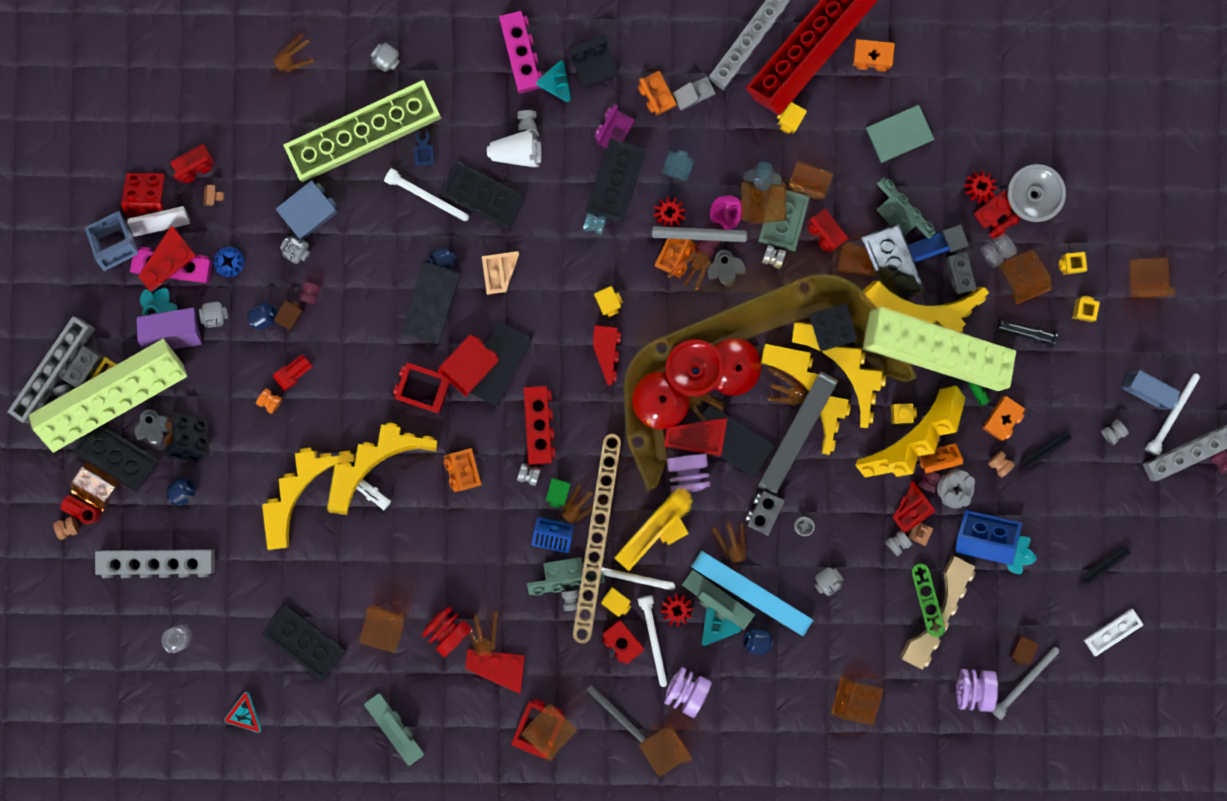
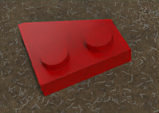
M914 481L910 483V489L906 496L902 498L900 507L892 517L905 534L936 511Z

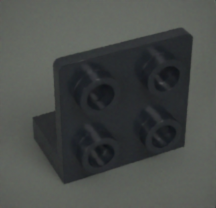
M605 35L569 48V54L583 88L618 75Z
M846 303L809 314L821 352L857 341Z
M173 413V442L163 449L164 457L199 463L210 454L208 420Z

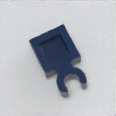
M426 132V138L420 140L419 133H416L415 139L419 146L414 147L415 166L435 165L433 145H428L430 134Z

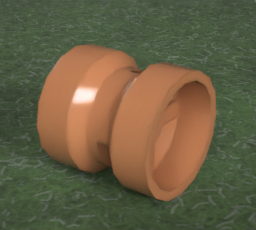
M1002 451L998 452L988 462L991 468H996L997 474L1001 478L1015 466L1011 460L1005 459L1006 455Z
M74 516L67 517L65 521H56L53 524L59 540L67 538L68 535L80 533L79 525Z

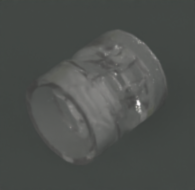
M1005 233L996 237L994 243L988 242L980 247L984 258L993 268L1003 263L1004 258L1009 259L1017 254L1013 242Z
M174 626L164 632L161 639L162 645L168 652H180L191 644L192 633L185 626Z

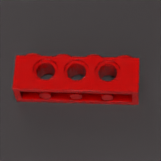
M547 386L524 387L529 464L552 463V459H556L555 447H551V440H554V428H550V421L553 420V411L548 406V402L552 401L551 390H547ZM538 400L544 403V408L540 412L535 411L533 408L534 402ZM539 419L545 422V428L542 431L536 430L534 426L535 422ZM538 439L546 441L547 446L545 449L539 450L536 447Z

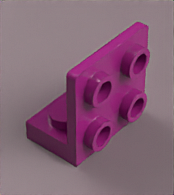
M614 105L613 108L609 107L604 116V125L600 124L595 133L597 144L607 149L610 138L624 142L635 119L618 111L617 105Z

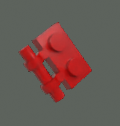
M1005 191L999 193L973 213V216L983 229L990 225L994 230L989 233L992 239H995L998 235L1002 236L1007 228L1011 225L1015 226L1021 218L1016 213L1013 214L1010 211L1012 208ZM1005 215L1007 220L998 224L996 220Z

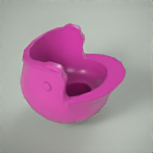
M732 195L718 197L711 206V221L721 224L725 230L734 229L744 217L742 202Z

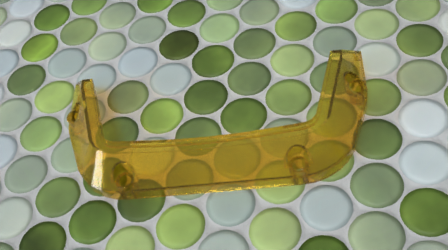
M828 274L812 275L663 336L643 347L630 362L624 380V404L628 444L647 490L657 487L667 462L663 429L648 427L637 418L632 406V395L635 386L643 377L653 372H666L667 358L677 345L688 340H703L713 346L729 338L746 340L777 327L808 318L811 313L846 303L857 336V341L853 343L857 348H862V353H865V359L872 368L883 370V375L904 382L917 378L910 363L863 349L870 311L878 309L858 286L847 279ZM802 283L809 286V292L806 294L799 290V286ZM658 343H664L667 346L665 353L661 354L656 351ZM636 436L643 439V445L639 448L634 447L632 444V440Z

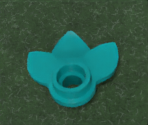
M167 288L159 289L154 294L145 289L140 296L143 316L150 315L151 310H155L156 313L175 311L178 306L169 303L170 294Z
M1020 536L1014 563L1013 565L1007 564L1008 569L1012 573L1022 574L1023 565H1031L1037 560L1036 555L1028 549L1031 541L1029 537Z

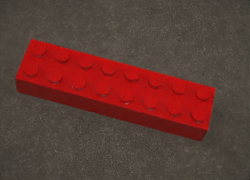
M820 0L745 89L755 101L780 116L878 0Z

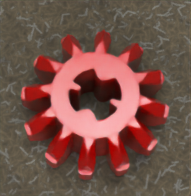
M983 170L980 171L979 175L975 171L972 173L973 178L970 176L966 178L969 183L964 184V187L969 188V190L965 192V195L971 193V201L977 197V203H981L982 199L984 202H988L989 197L993 198L995 196L992 191L997 190V187L992 186V184L996 182V179L989 180L991 173L984 177L985 173ZM983 184L984 188L978 190L977 186Z
M666 197V203L660 199L659 204L662 207L656 205L654 207L655 210L660 211L653 214L654 217H660L656 223L660 224L663 221L662 227H666L667 223H669L670 227H674L673 223H675L679 227L681 224L677 219L685 220V217L680 214L685 213L686 209H679L683 203L679 202L676 205V197L673 198L672 203L669 197ZM668 208H671V211L674 210L675 212L674 214H672L671 218H668V215L665 216L664 214L667 212Z
M674 594L675 600L672 601L671 597L668 596L667 599L670 603L662 602V605L667 607V609H661V613H668L663 619L665 621L671 618L669 625H672L675 620L676 626L679 627V620L687 624L684 617L692 618V615L687 612L693 611V607H686L691 604L690 600L683 603L685 595H682L680 600H678V594ZM679 605L682 611L681 614L674 615L672 608Z

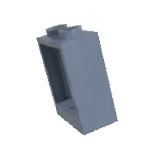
M120 211L85 227L95 261L104 271L139 254L128 222ZM122 228L125 240L102 251L99 239Z
M1140 370L1129 371L1121 386L1123 390L1161 410L1175 408L1180 400V397H1178L1180 391Z

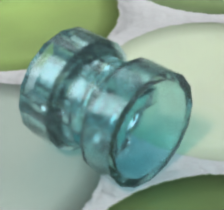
M587 213L583 231H595L597 235L602 236L606 217L599 216L596 218L594 214Z

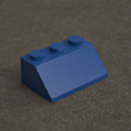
M965 510L955 552L1013 565L1023 523Z

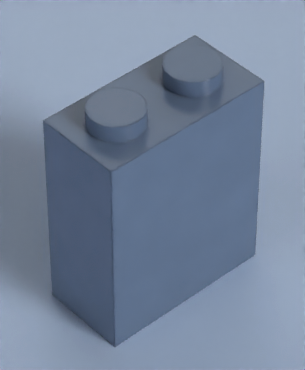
M312 180L276 208L277 212L297 237L303 240L338 213L335 209L337 204L331 197L326 198L323 194L325 189L319 182L315 184Z

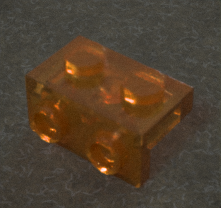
M797 160L789 187L798 193H808L814 199H825L833 173Z
M846 243L841 246L837 272L871 277L876 276V271L866 246L858 247L854 243Z

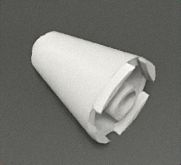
M529 129L492 141L490 146H487V155L491 157L492 161L539 167L537 163H541V142L536 140V136H539L537 129Z

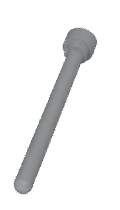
M1057 647L1052 648L1003 702L995 706L992 713L999 720L1006 716V709L1058 655L1059 649Z

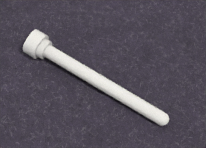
M391 168L387 173L384 182L390 185L398 184L463 221L469 219L468 214L401 178L398 171Z
M1195 373L1192 375L1180 396L1177 406L1172 409L1155 440L1148 442L1145 450L1155 456L1160 455L1161 447L1163 446L1162 442L1200 379L1199 374Z
M604 567L601 570L605 576L668 590L675 589V584L672 582Z
M653 596L638 598V604L644 610L659 683L661 687H665L667 680L651 610L653 608L652 604H654Z

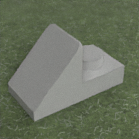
M708 76L697 82H690L673 93L680 111L715 95Z

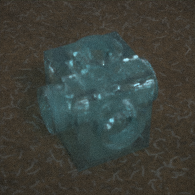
M681 150L677 152L669 151L661 173L673 179L687 182L695 160L688 157L687 152Z

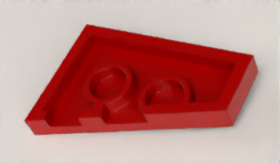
M727 418L675 425L668 428L664 446L721 456Z
M467 649L465 669L521 694L525 655Z

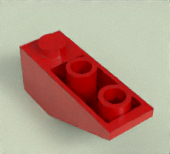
M594 326L593 347L606 382L612 386V382H616L617 371L613 370L614 363H618L619 351H615L616 344H620L621 332H617L618 328Z

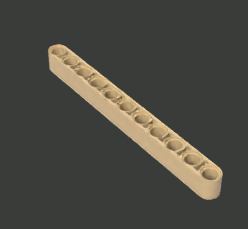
M615 434L607 435L603 441L573 632L575 640L579 643L588 642L592 635L621 449V440ZM615 439L618 442L617 446L609 448L607 446L608 440ZM612 458L615 463L612 467H606L604 460ZM603 477L611 478L612 482L609 486L601 484ZM600 496H607L609 502L606 505H600L598 503ZM597 515H604L606 521L603 524H597L595 522ZM594 534H601L603 540L600 543H594L592 541ZM593 552L600 555V559L596 563L589 560V555ZM590 571L597 574V578L593 582L586 580V575ZM592 591L594 593L593 599L585 601L583 599L584 592ZM581 611H590L591 617L589 620L584 621L580 618ZM580 629H585L588 632V636L584 640H580L577 637V632Z

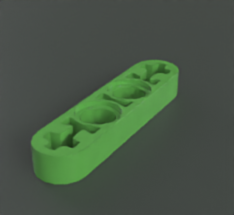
M917 564L912 569V576L926 628L932 637H941L945 633V625L931 573L926 565ZM922 568L923 571H926V573L923 574L924 580H929V582H923L918 585V582L922 581L920 576L916 575V573H918L919 569ZM928 586L931 588L929 596L921 595L923 587ZM928 605H935V614H927L926 607ZM928 619H935L937 625L941 626V628L938 629V633H935L934 630L931 631V628H933L934 625L933 621L930 620L928 622Z

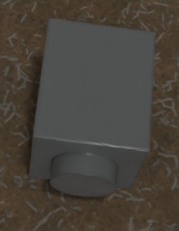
M961 225L940 232L946 247H950L947 254L952 252L954 255L965 252L964 248L969 246Z

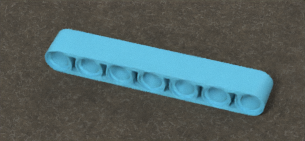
M702 550L691 566L803 637L814 621Z

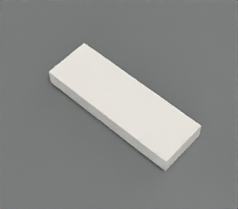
M184 206L128 219V225L134 237L166 230L171 225L179 227L190 224Z
M1131 608L1084 639V641L1096 657L1143 626V623Z

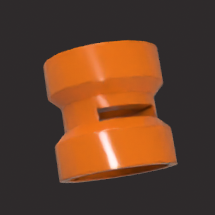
M266 388L258 397L256 404L260 407L265 406L267 412L273 414L283 399L272 395V391Z

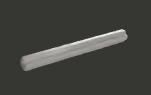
M654 226L652 237L746 242L747 231Z

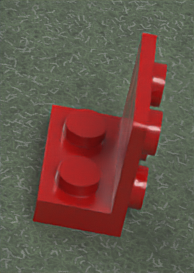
M201 144L170 162L176 172L173 175L174 178L186 184L194 181L196 175L210 172L213 169L212 166L216 165L205 144Z
M163 173L126 174L121 201L126 218L164 211L161 200L165 181Z
M826 208L807 222L808 231L812 236L816 235L820 240L818 244L824 251L828 250L830 253L849 239Z

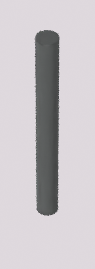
M592 685L586 689L641 743L647 738Z

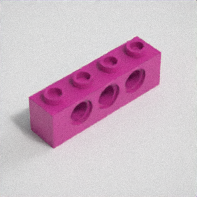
M522 11L499 16L518 93L540 89L541 87L536 85V81L542 77L541 71L537 72L535 64H539L536 52L532 53L530 47L534 43L532 35H527L526 27H529L527 16H523ZM516 29L523 32L518 38L512 36V32ZM519 48H525L527 50V54L524 56L517 55V50ZM525 66L532 68V72L528 75H524L521 72Z
M140 247L138 250L139 254L132 257L130 272L135 274L141 273L154 253L151 252V248ZM197 255L196 258L170 277V279L210 284L213 261L208 260V256ZM190 263H194L195 270L189 273L187 266Z

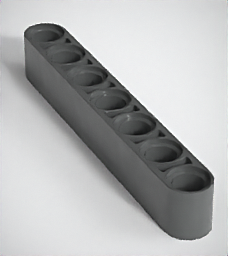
M822 371L820 372L758 487L774 496L777 494L835 389L838 380Z

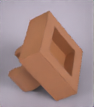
M214 185L205 186L203 206H212L214 201H222L224 199V193L215 192Z
M919 523L910 530L907 537L926 546L933 528Z

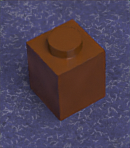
M285 300L274 321L293 331L305 311L301 310L302 305L294 300L291 303Z
M1017 635L1008 656L1012 657V662L1023 666L1024 663L1030 665L1039 644Z

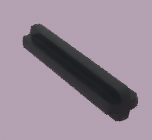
M1068 431L1062 432L1021 459V465L1028 469L1072 439Z
M1122 546L1082 575L1080 580L1084 585L1088 586L1131 554L1128 547Z

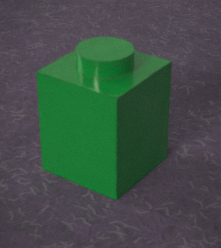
M552 478L546 497L549 506L560 508V505H565L571 483Z

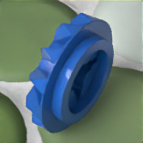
M226 246L219 249L216 255H214L213 264L220 275L234 277L242 271L244 257L238 249ZM225 257L233 258L231 262L233 268L229 265L223 266L226 262Z

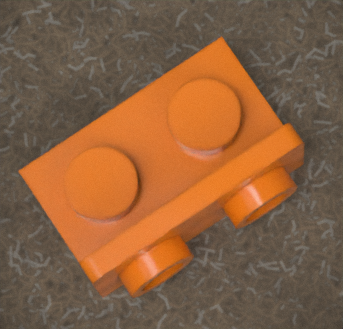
M660 71L644 79H639L640 85L637 87L642 96L646 95L648 99L646 104L651 113L654 112L657 116L677 106Z
M667 238L654 266L681 278L682 274L687 270L690 257L695 253L696 243L688 239Z
M956 443L936 448L935 453L919 456L920 466L924 468L925 473L963 464V458Z
M472 448L444 456V466L449 472V484L454 492L481 485Z

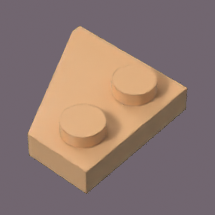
M518 251L482 256L487 295L507 292L519 257Z

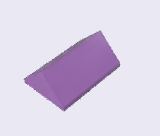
M194 307L137 317L138 343L143 350L163 338L172 349L202 345Z

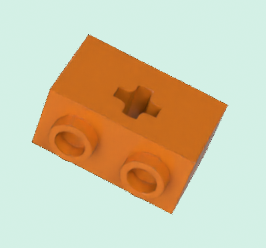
M856 39L854 42L852 66H857V69L867 70L868 67L876 68V71L886 72L887 69H891L893 66L895 43ZM872 52L876 56L875 60H872V57L869 56Z
M1002 396L981 428L1000 441L1008 440L1014 432L1012 428L1015 423L1019 424L1023 419L1025 408L1009 397ZM1007 416L1008 423L1002 424L1003 419L1001 417Z

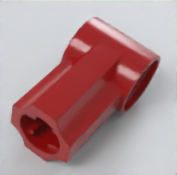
M302 354L288 366L278 370L273 375V378L286 391L295 385L298 379L313 368V366Z
M70 494L61 503V510L78 518L84 524L97 523L101 519V511L97 507L90 506ZM89 510L93 513V518L91 520L87 518V512Z

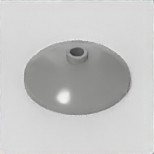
M1041 164L1029 165L1020 169L1012 177L1008 186V201L1011 208L1019 217L1030 222H1043L1051 219L1061 210L1066 198L1065 184L1061 176L1052 168ZM1031 192H1035L1037 197L1032 198Z

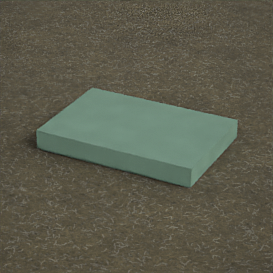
M919 105L866 128L881 163L934 140Z
M773 186L758 242L795 252L810 196Z

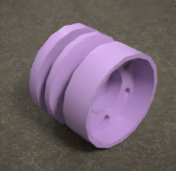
M706 454L667 459L668 471L677 472V476L669 480L670 482L678 481L679 484L670 486L671 491H675L677 488L679 490L684 488L687 492H695L710 487V481L701 482V478L709 477L707 473H700V469L708 466Z
M681 667L673 676L666 690L664 703L669 705L674 698L675 701L672 707L676 709L682 702L684 703L682 713L694 718L706 698L711 681L699 676L695 682H692L693 672L690 671L686 678H684L686 669Z
M961 669L956 684L958 708L965 710L968 707L969 710H973L977 702L979 711L993 712L997 700L996 672L981 670L977 679L975 670L971 669L968 673L967 669Z

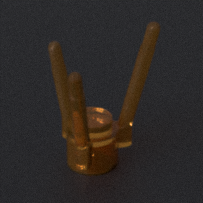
M303 33L295 38L283 51L276 54L277 57L273 58L280 72L286 70L288 73L293 69L314 63V60L311 59L290 65L293 63L290 56L310 43V40L307 39L287 53L304 37Z
M697 250V252L692 251L688 258L667 275V278L673 276L692 260L691 265L694 268L683 285L686 286L695 272L701 270L694 288L695 291H698L706 269L711 263L709 255L701 250Z
M769 367L768 370L793 387L789 390L771 384L772 388L787 393L790 399L768 397L767 400L788 403L794 406L797 403L802 405L806 398L807 390L802 389L803 386L796 384Z
M707 394L689 396V407L702 421L707 420L695 405L700 406L703 401H706L714 407L723 410L724 403Z
M580 484L574 490L568 503L563 507L565 511L561 514L571 524L575 521L579 522L593 511V506L583 513L580 510L581 506L592 495V492H589L576 506L574 504L571 506L581 488ZM605 497L604 499L600 500L598 503H599L600 505H602L603 503H605L606 501H608L609 498H608V497Z
M727 521L733 545L729 547V550L716 528L713 527L712 530L723 548L726 558H730L731 563L745 560V553L747 551L745 547L744 525L740 524V547V544H736L731 523Z
M497 611L494 612L491 642H489V639L482 638L478 615H474L478 640H476L473 630L469 634L478 657L492 655V650L496 649Z

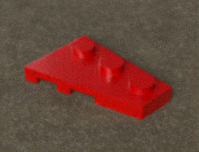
M171 225L138 277L148 290L152 292L197 256L174 226Z

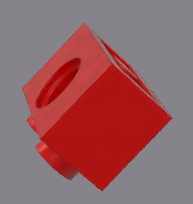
M621 619L617 620L602 633L604 637L602 641L608 648L612 646L616 651L614 655L620 663L624 661L627 665L644 651V647ZM619 638H625L627 645L620 648L617 646L616 641Z

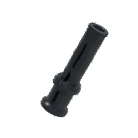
M1001 319L998 331L1031 339L1036 344L1039 342L1047 344L1051 348L1055 347L1058 338V331L1050 332L1043 330L1042 327H1028Z

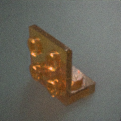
M749 181L741 182L743 221L751 225L786 220L785 183L755 186Z
M1032 249L999 264L1001 271L1012 288L1013 300L1016 305L1051 290V277L1035 250Z
M1167 258L1129 261L1131 298L1168 297L1175 295V287L1169 286Z
M87 462L72 480L70 492L104 511L108 505L109 496L120 482Z
M368 606L359 642L395 653L407 616L375 606Z
M841 677L831 714L844 720L874 725L884 689Z
M548 704L523 730L522 735L551 761L556 756V752L576 733L577 729L556 708Z
M671 724L639 744V747L659 777L682 762L688 763L692 760L690 753Z

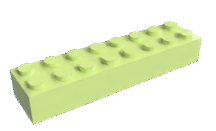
M424 80L288 142L284 144V148L299 180L306 182L441 119V116Z
M882 307L870 311L863 349L996 391L1010 388L1016 355L1015 350Z
M163 338L29 414L31 427L54 453L186 378L187 374L184 365Z

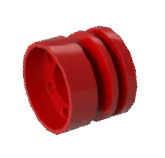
M450 606L440 611L426 625L424 632L421 634L423 638L430 632L434 635L428 641L429 644L436 639L440 641L435 650L443 658L472 631V628L464 620L457 625L454 623L458 617L457 613L451 618L447 616L453 610Z

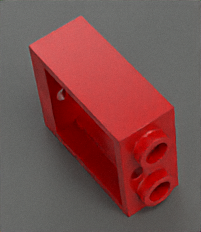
M406 363V366L403 365L399 374L402 377L400 384L396 383L393 394L396 395L395 399L440 414L450 382L440 373L410 363ZM411 369L442 379L433 406L402 396Z
M529 700L511 745L547 760L565 714L562 713L563 710L555 706L551 708L544 706L545 703L541 700ZM531 708L558 718L546 748L519 737Z

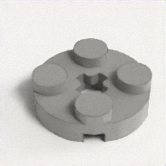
M959 469L948 471L950 473L946 476L943 475L938 483V496L941 497L944 505L951 508L968 506L974 493L975 479L967 472ZM958 485L959 489L955 492L953 488Z

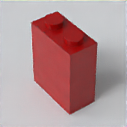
M470 334L439 367L438 372L467 397L497 365L499 359L493 350H488L483 346V342L478 337H473Z

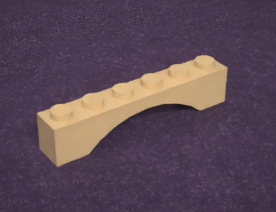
M951 555L943 571L945 595L940 610L945 631L949 626V622H947L949 617L953 616L957 611L958 605L956 604L959 598L962 599L967 591V588H965L967 582H971L976 573L974 571L975 566ZM934 620V627L931 628V631L934 630L935 633H938V629L941 626H938L936 620ZM926 629L918 636L907 641L900 658L923 670L924 666L927 667L931 661V652L933 649L936 650L940 644L939 637H932Z

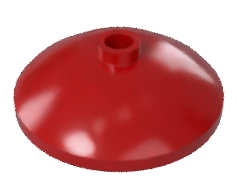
M729 338L717 343L714 347L722 356L724 372L720 383L715 389L720 393L731 396L748 392L755 386L761 374L759 353L752 344L743 339ZM739 364L740 370L736 371L735 367Z
M688 340L680 343L671 351L666 361V375L669 383L676 391L687 396H702L711 392L720 383L724 372L721 354L712 344L703 340ZM694 369L699 370L698 374H693L692 372Z
M666 372L650 373L643 377L634 388L632 395L633 410L637 418L648 427L654 429L671 428L684 419L689 409L690 397L679 393L671 386ZM660 396L666 398L665 403L659 401Z

